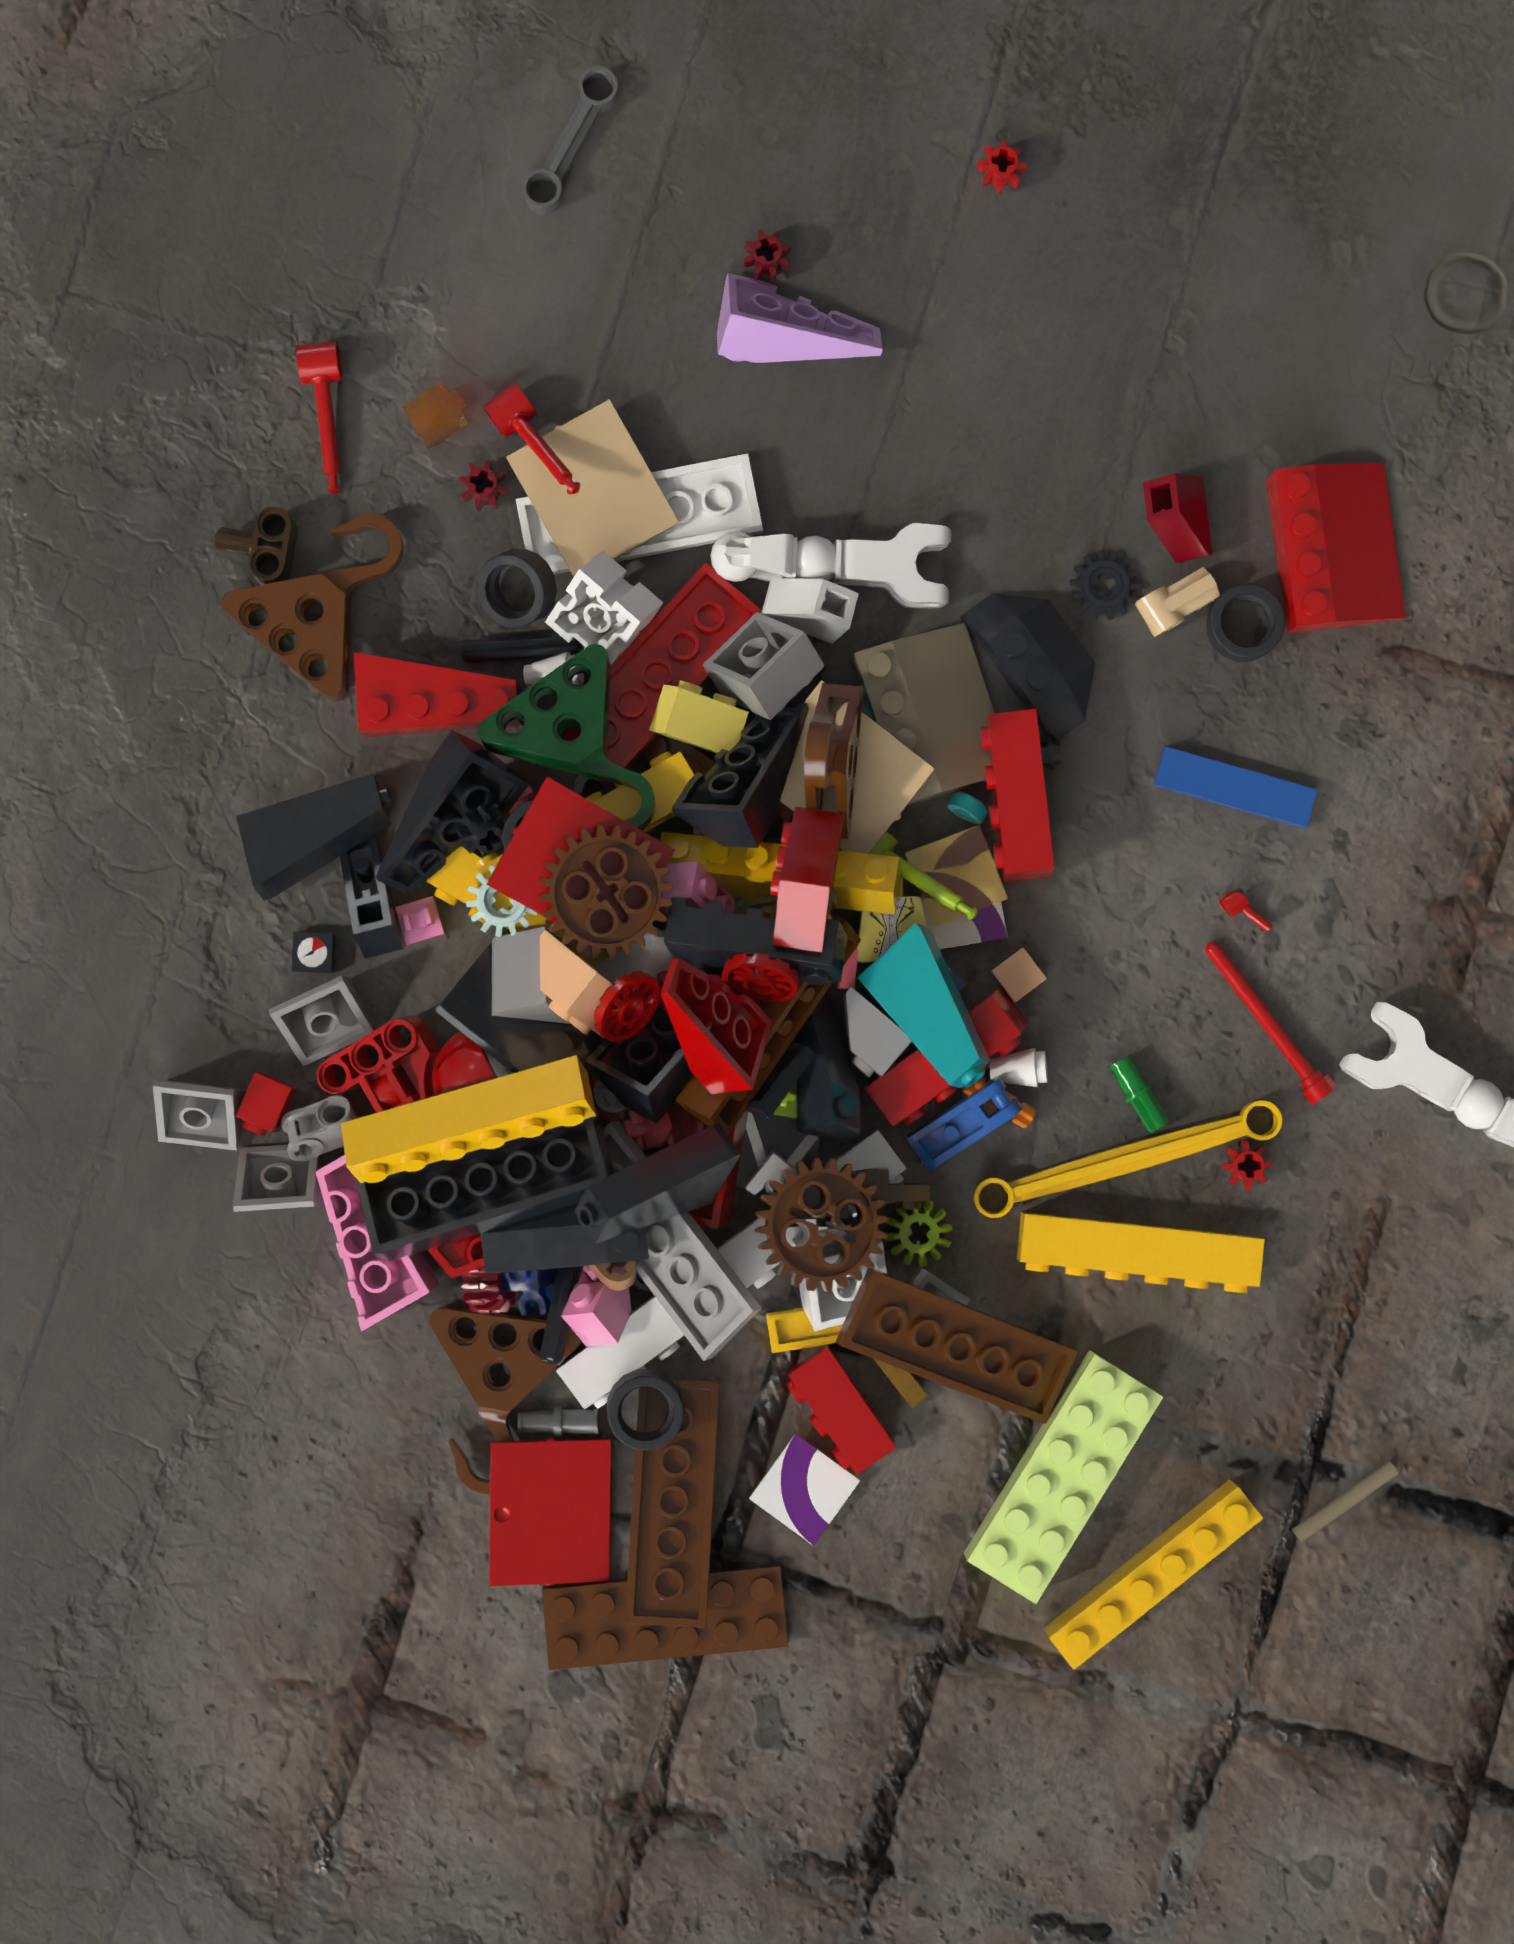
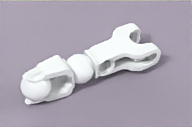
M912 523L900 530L896 537L889 541L836 539L834 544L820 536L805 537L797 542V537L791 534L750 537L745 533L736 531L719 537L714 543L710 555L712 566L717 574L725 580L733 582L744 581L748 578L770 582L773 578L825 579L827 581L832 580V583L884 588L897 603L905 608L931 609L941 608L949 604L948 588L944 584L924 580L917 572L915 563L920 553L941 551L951 542L952 531L947 526Z
M1376 1002L1371 1010V1018L1373 1022L1388 1033L1391 1042L1389 1053L1381 1061H1374L1359 1054L1346 1055L1339 1064L1342 1071L1371 1089H1387L1403 1085L1447 1111L1454 1110L1458 1120L1465 1126L1473 1129H1484L1483 1132L1488 1137L1514 1147V1099L1510 1097L1503 1098L1500 1089L1492 1082L1484 1079H1473V1075L1429 1049L1425 1041L1423 1027L1415 1017L1388 1003Z

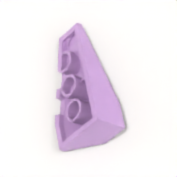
M731 273L727 274L717 328L718 355H723L736 362L749 361L753 363L881 355L883 347L880 328L839 311H831L828 315L822 313L810 305L812 300L799 296L796 302L776 294L778 287L768 282Z

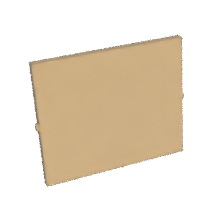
M610 399L566 424L556 426L553 431L542 436L573 475V482L581 484L578 493L569 495L567 493L568 487L559 484L528 445L506 456L573 577L582 566L602 551L615 560L622 555H629L633 549L679 524L676 515Z
M822 680L804 702L807 703L809 711L780 799L782 803L795 811V806L806 808L804 782L805 748L809 724L815 713L822 683H825ZM833 699L832 712H836V718L832 732H841L848 700ZM863 712L861 715L849 839H841L840 848L843 851L869 854L894 821L901 818V812L935 768ZM829 785L827 789H824V811L837 812L836 785Z

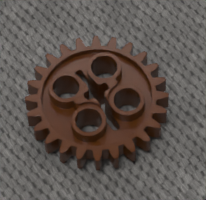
M601 824L597 825L594 837H591L585 828H581V841L577 843L570 836H566L565 840L569 849L565 852L554 847L552 850L559 860L557 863L544 862L543 864L552 871L551 877L539 878L540 883L549 887V892L538 895V899L550 902L551 904L550 907L542 912V916L556 917V920L549 929L552 932L561 929L565 930L561 939L564 945L575 938L577 940L575 951L579 954L589 945L591 957L596 959L601 948L606 949L610 959H614L616 947L619 946L626 955H631L630 942L635 941L644 948L646 943L642 935L645 932L654 936L659 934L652 925L654 920L667 921L666 916L660 913L659 909L660 906L672 905V901L662 897V892L672 889L673 884L661 882L660 877L670 871L669 867H656L655 863L662 856L661 852H654L648 855L646 851L651 841L645 839L638 845L634 844L636 832L633 830L623 839L621 838L620 826L614 825L610 836L606 835ZM609 851H615L621 858L620 869L613 874H605L600 867L601 857ZM584 861L591 863L602 882L607 885L614 883L615 888L611 891V894L628 916L627 922L620 920L607 900L604 898L597 900L596 895L600 893V889L584 869ZM575 875L583 876L588 885L586 893L579 898L570 897L566 891L567 881ZM639 885L644 891V901L636 908H629L624 902V893L629 887ZM599 909H605L611 916L610 926L604 931H594L590 926L591 915Z
M814 1158L811 1161V1168L808 1170L803 1161L797 1162V1175H794L788 1169H783L781 1171L785 1181L783 1184L774 1180L769 1182L775 1194L773 1196H760V1199L768 1205L767 1211L755 1212L756 1216L765 1219V1225L754 1230L755 1233L766 1234L767 1240L758 1245V1248L762 1250L771 1249L772 1254L766 1260L767 1265L781 1263L777 1272L778 1277L783 1278L790 1272L793 1273L791 1278L792 1286L797 1287L805 1278L808 1291H814L818 1281L821 1282L824 1292H831L833 1280L836 1281L840 1288H847V1275L860 1281L862 1280L859 1270L860 1266L868 1269L875 1267L868 1257L870 1253L883 1254L882 1249L875 1245L876 1239L888 1238V1234L878 1230V1224L885 1223L889 1219L886 1216L877 1215L876 1210L882 1207L885 1201H872L871 1196L878 1187L876 1185L865 1188L862 1186L866 1178L865 1173H859L853 1178L850 1177L852 1164H845L840 1171H837L836 1159H829L825 1169H823L820 1159ZM809 1186L817 1188L821 1196L820 1203L814 1209L808 1208L803 1202V1193ZM847 1203L853 1205L857 1211L856 1221L849 1227L842 1223L839 1215L841 1208ZM794 1207L812 1218H823L826 1216L825 1223L853 1235L854 1241L850 1243L832 1232H819L817 1234L819 1228L817 1225L791 1215L789 1209ZM793 1223L801 1226L804 1233L802 1242L795 1247L787 1242L785 1235L787 1228ZM829 1241L836 1242L840 1248V1256L833 1264L826 1262L822 1253L823 1247Z

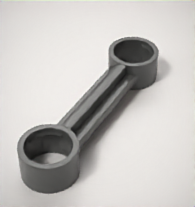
M593 66L583 72L578 85L580 100L543 168L531 171L523 181L522 191L525 202L537 214H550L560 207L563 200L561 182L599 113L611 110L618 101L619 90L616 76L606 67ZM594 79H605L612 85L613 91L608 98L595 101L585 95L587 84ZM548 180L554 183L557 188L555 197L546 203H537L532 200L528 192L535 182Z

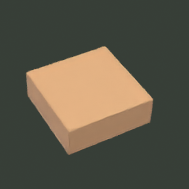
M1023 947L990 971L1014 1003L1047 979Z

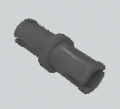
M555 1405L554 1409H519L518 1411L519 1434H554L555 1438H563L564 1434H599L600 1432L599 1408L592 1410L564 1409L563 1405Z

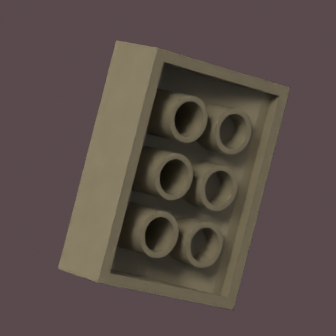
M965 623L893 640L854 653L852 661L860 685L863 686L864 696L871 712L872 720L935 768L905 808L986 782L985 766L991 765L990 751L982 750L980 726H987L988 714H994L995 712Z

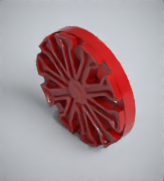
M747 953L736 954L733 956V959H727L723 968L722 980L731 986V990L738 995L745 994L755 1001L770 1003L787 1001L796 995L799 986L798 972L795 969H790V964L779 958L771 960L769 955L753 953V956H748Z
M641 970L632 971L631 975L626 973L614 981L615 985L612 988L608 987L599 999L602 1003L596 1007L594 1012L595 1027L609 1041L619 1042L632 1037L648 1023L656 1011L660 1000L658 994L660 986L652 976Z

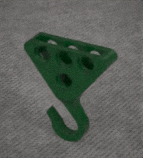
M591 644L482 720L478 725L477 732L479 738L488 752L578 774L583 778L634 788L642 796V805L636 815L624 821L642 831L652 821L656 810V800L650 783L641 774L611 763L606 758L611 664L607 651L602 645ZM579 673H586L591 676L589 682L583 686L571 684L572 678ZM553 696L558 699L557 704L551 709L543 710L538 707L539 702L544 697ZM514 719L525 721L524 727L519 732L509 733L505 731L510 721ZM569 727L581 729L580 736L573 741L561 739L563 731Z

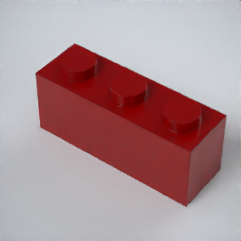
M824 1345L788 1370V1376L791 1378V1381L786 1383L788 1389L799 1404L806 1400L814 1414L809 1416L810 1421L821 1437L828 1433L836 1447L831 1451L844 1470L851 1466L855 1474L858 1475L896 1448L894 1441L828 1345Z

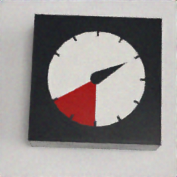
M293 932L292 972L333 973L335 934Z

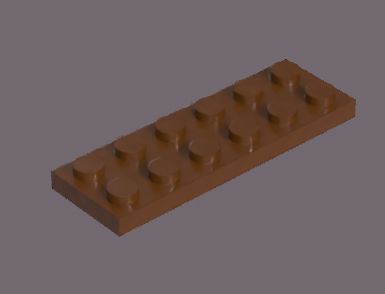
M876 1269L867 1270L836 1339V1342L842 1347L1046 1424L1078 1353V1351L1068 1345Z
M671 1379L677 1385L684 1404V1420L678 1434L667 1445L655 1450L635 1449L625 1623L706 1628L720 1382ZM639 1387L636 1431L650 1433L659 1429L665 1423L669 1414V1404L666 1397L659 1390L652 1387Z
M780 1564L710 1570L706 1628L625 1623L627 1579L542 1587L549 1670L788 1647Z

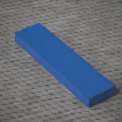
M1166 746L1163 748L1153 786L1303 829L1308 826L1317 794V789Z

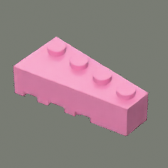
M345 1155L316 1171L329 1221L333 1223L338 1243H336L338 1253L340 1259L343 1258L349 1282L347 1284L351 1298H354L359 1317L357 1319L361 1331L440 1286L422 1252L389 1262L373 1255L355 1176L346 1166Z

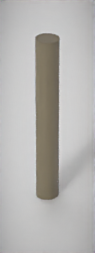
M1390 1461L1386 1462L1294 1527L1292 1531L1302 1543L1397 1476L1399 1472Z

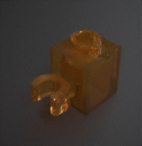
M440 382L431 389H427L416 396V399L402 407L428 449L468 424L462 413L468 409L467 405L456 389L449 392L443 382Z

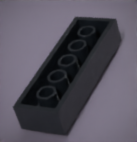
M595 1111L596 1116L584 1119L582 1123L576 1126H559L545 1130L543 1134L537 1137H521L507 1141L504 1145L495 1149L483 1148L472 1151L457 1160H441L427 1164L418 1171H402L388 1175L380 1182L360 1183L355 1177L373 1255L389 1262L579 1203L588 1186L614 1174L599 1113Z

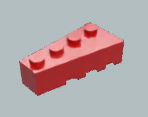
M353 652L359 732L365 737L447 732L452 729L455 731L478 729V725L482 720L520 694V687L516 680ZM514 719L506 727L522 726V720Z
M1036 709L988 714L987 726H980L982 750L990 751L991 765L985 766V780L987 790L993 789L995 805H989L991 829H997L999 844L993 845L996 869L1001 868L1002 883L1050 878L1054 870L1037 711Z
M1001 986L991 992L989 997L979 1005L977 1004L967 1010L988 1057L997 1051L1003 1057L1022 1043L1018 1036L1022 1034L1029 1023ZM917 1049L889 1068L882 1076L873 1080L864 1089L894 1127L902 1120L906 1126L910 1125L926 1112L922 1107L933 1098L940 1103L958 1088L950 1086L921 1051ZM986 1064V1065L983 1067V1070H985L986 1068H988L990 1065H989V1064Z

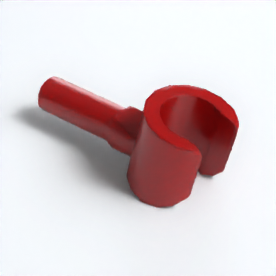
M1231 891L1219 900L1220 906L1231 918L1242 911L1246 917L1264 931L1268 932L1273 925L1250 906V902L1244 894Z

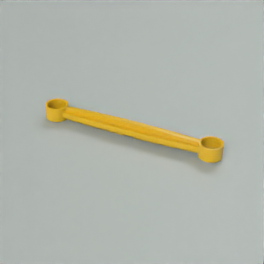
M1252 1101L1246 1104L1237 1116L1115 1147L1009 1182L998 1178H986L975 1187L973 1203L982 1215L989 1218H999L1011 1210L1013 1203L1075 1189L1136 1172L1245 1136L1253 1140H1269L1280 1131L1282 1115L1280 1110L1271 1102ZM1255 1106H1265L1273 1114V1126L1270 1131L1263 1135L1252 1132L1246 1122L1248 1112ZM990 1183L1001 1185L1006 1193H1008L1007 1205L999 1212L986 1211L979 1203L981 1190Z

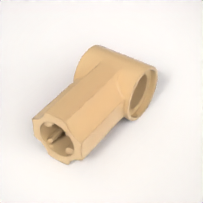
M1202 567L1167 588L1164 585L1138 600L1135 605L1154 638L1182 623L1185 620L1184 617L1196 610H1200L1221 595L1211 573Z

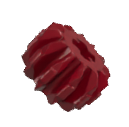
M483 1266L462 1274L463 1282L460 1287L464 1289L463 1300L469 1303L471 1312L498 1315L501 1312H508L510 1306L515 1305V1293L520 1291L518 1286L520 1274H517V1271L485 1274V1267Z

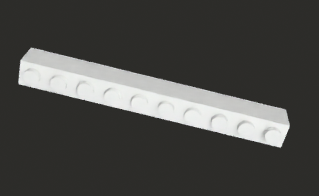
M877 1129L836 1159L837 1171H840L845 1164H852V1171L887 1167L889 1169V1183H901L904 1178L900 1173L907 1169ZM848 1203L849 1213L852 1217H855L857 1211L853 1205ZM759 1217L717 1248L746 1288L752 1284L757 1289L762 1287L776 1276L773 1268L780 1264L778 1262L767 1265L766 1260L772 1254L771 1249L762 1250L758 1248V1245L767 1240L766 1234L755 1233V1228L765 1225V1219ZM805 1219L816 1225V1219ZM801 1226L788 1227L785 1234L786 1240L793 1246L792 1239L803 1237L804 1233ZM819 1227L817 1233L835 1228ZM654 1295L631 1312L617 1344L585 1346L561 1364L556 1372L584 1410L591 1404H594L598 1409L607 1403V1398L613 1385L623 1375L637 1369H647L645 1364L656 1356L661 1361L670 1356L680 1347L677 1340L684 1336V1334Z

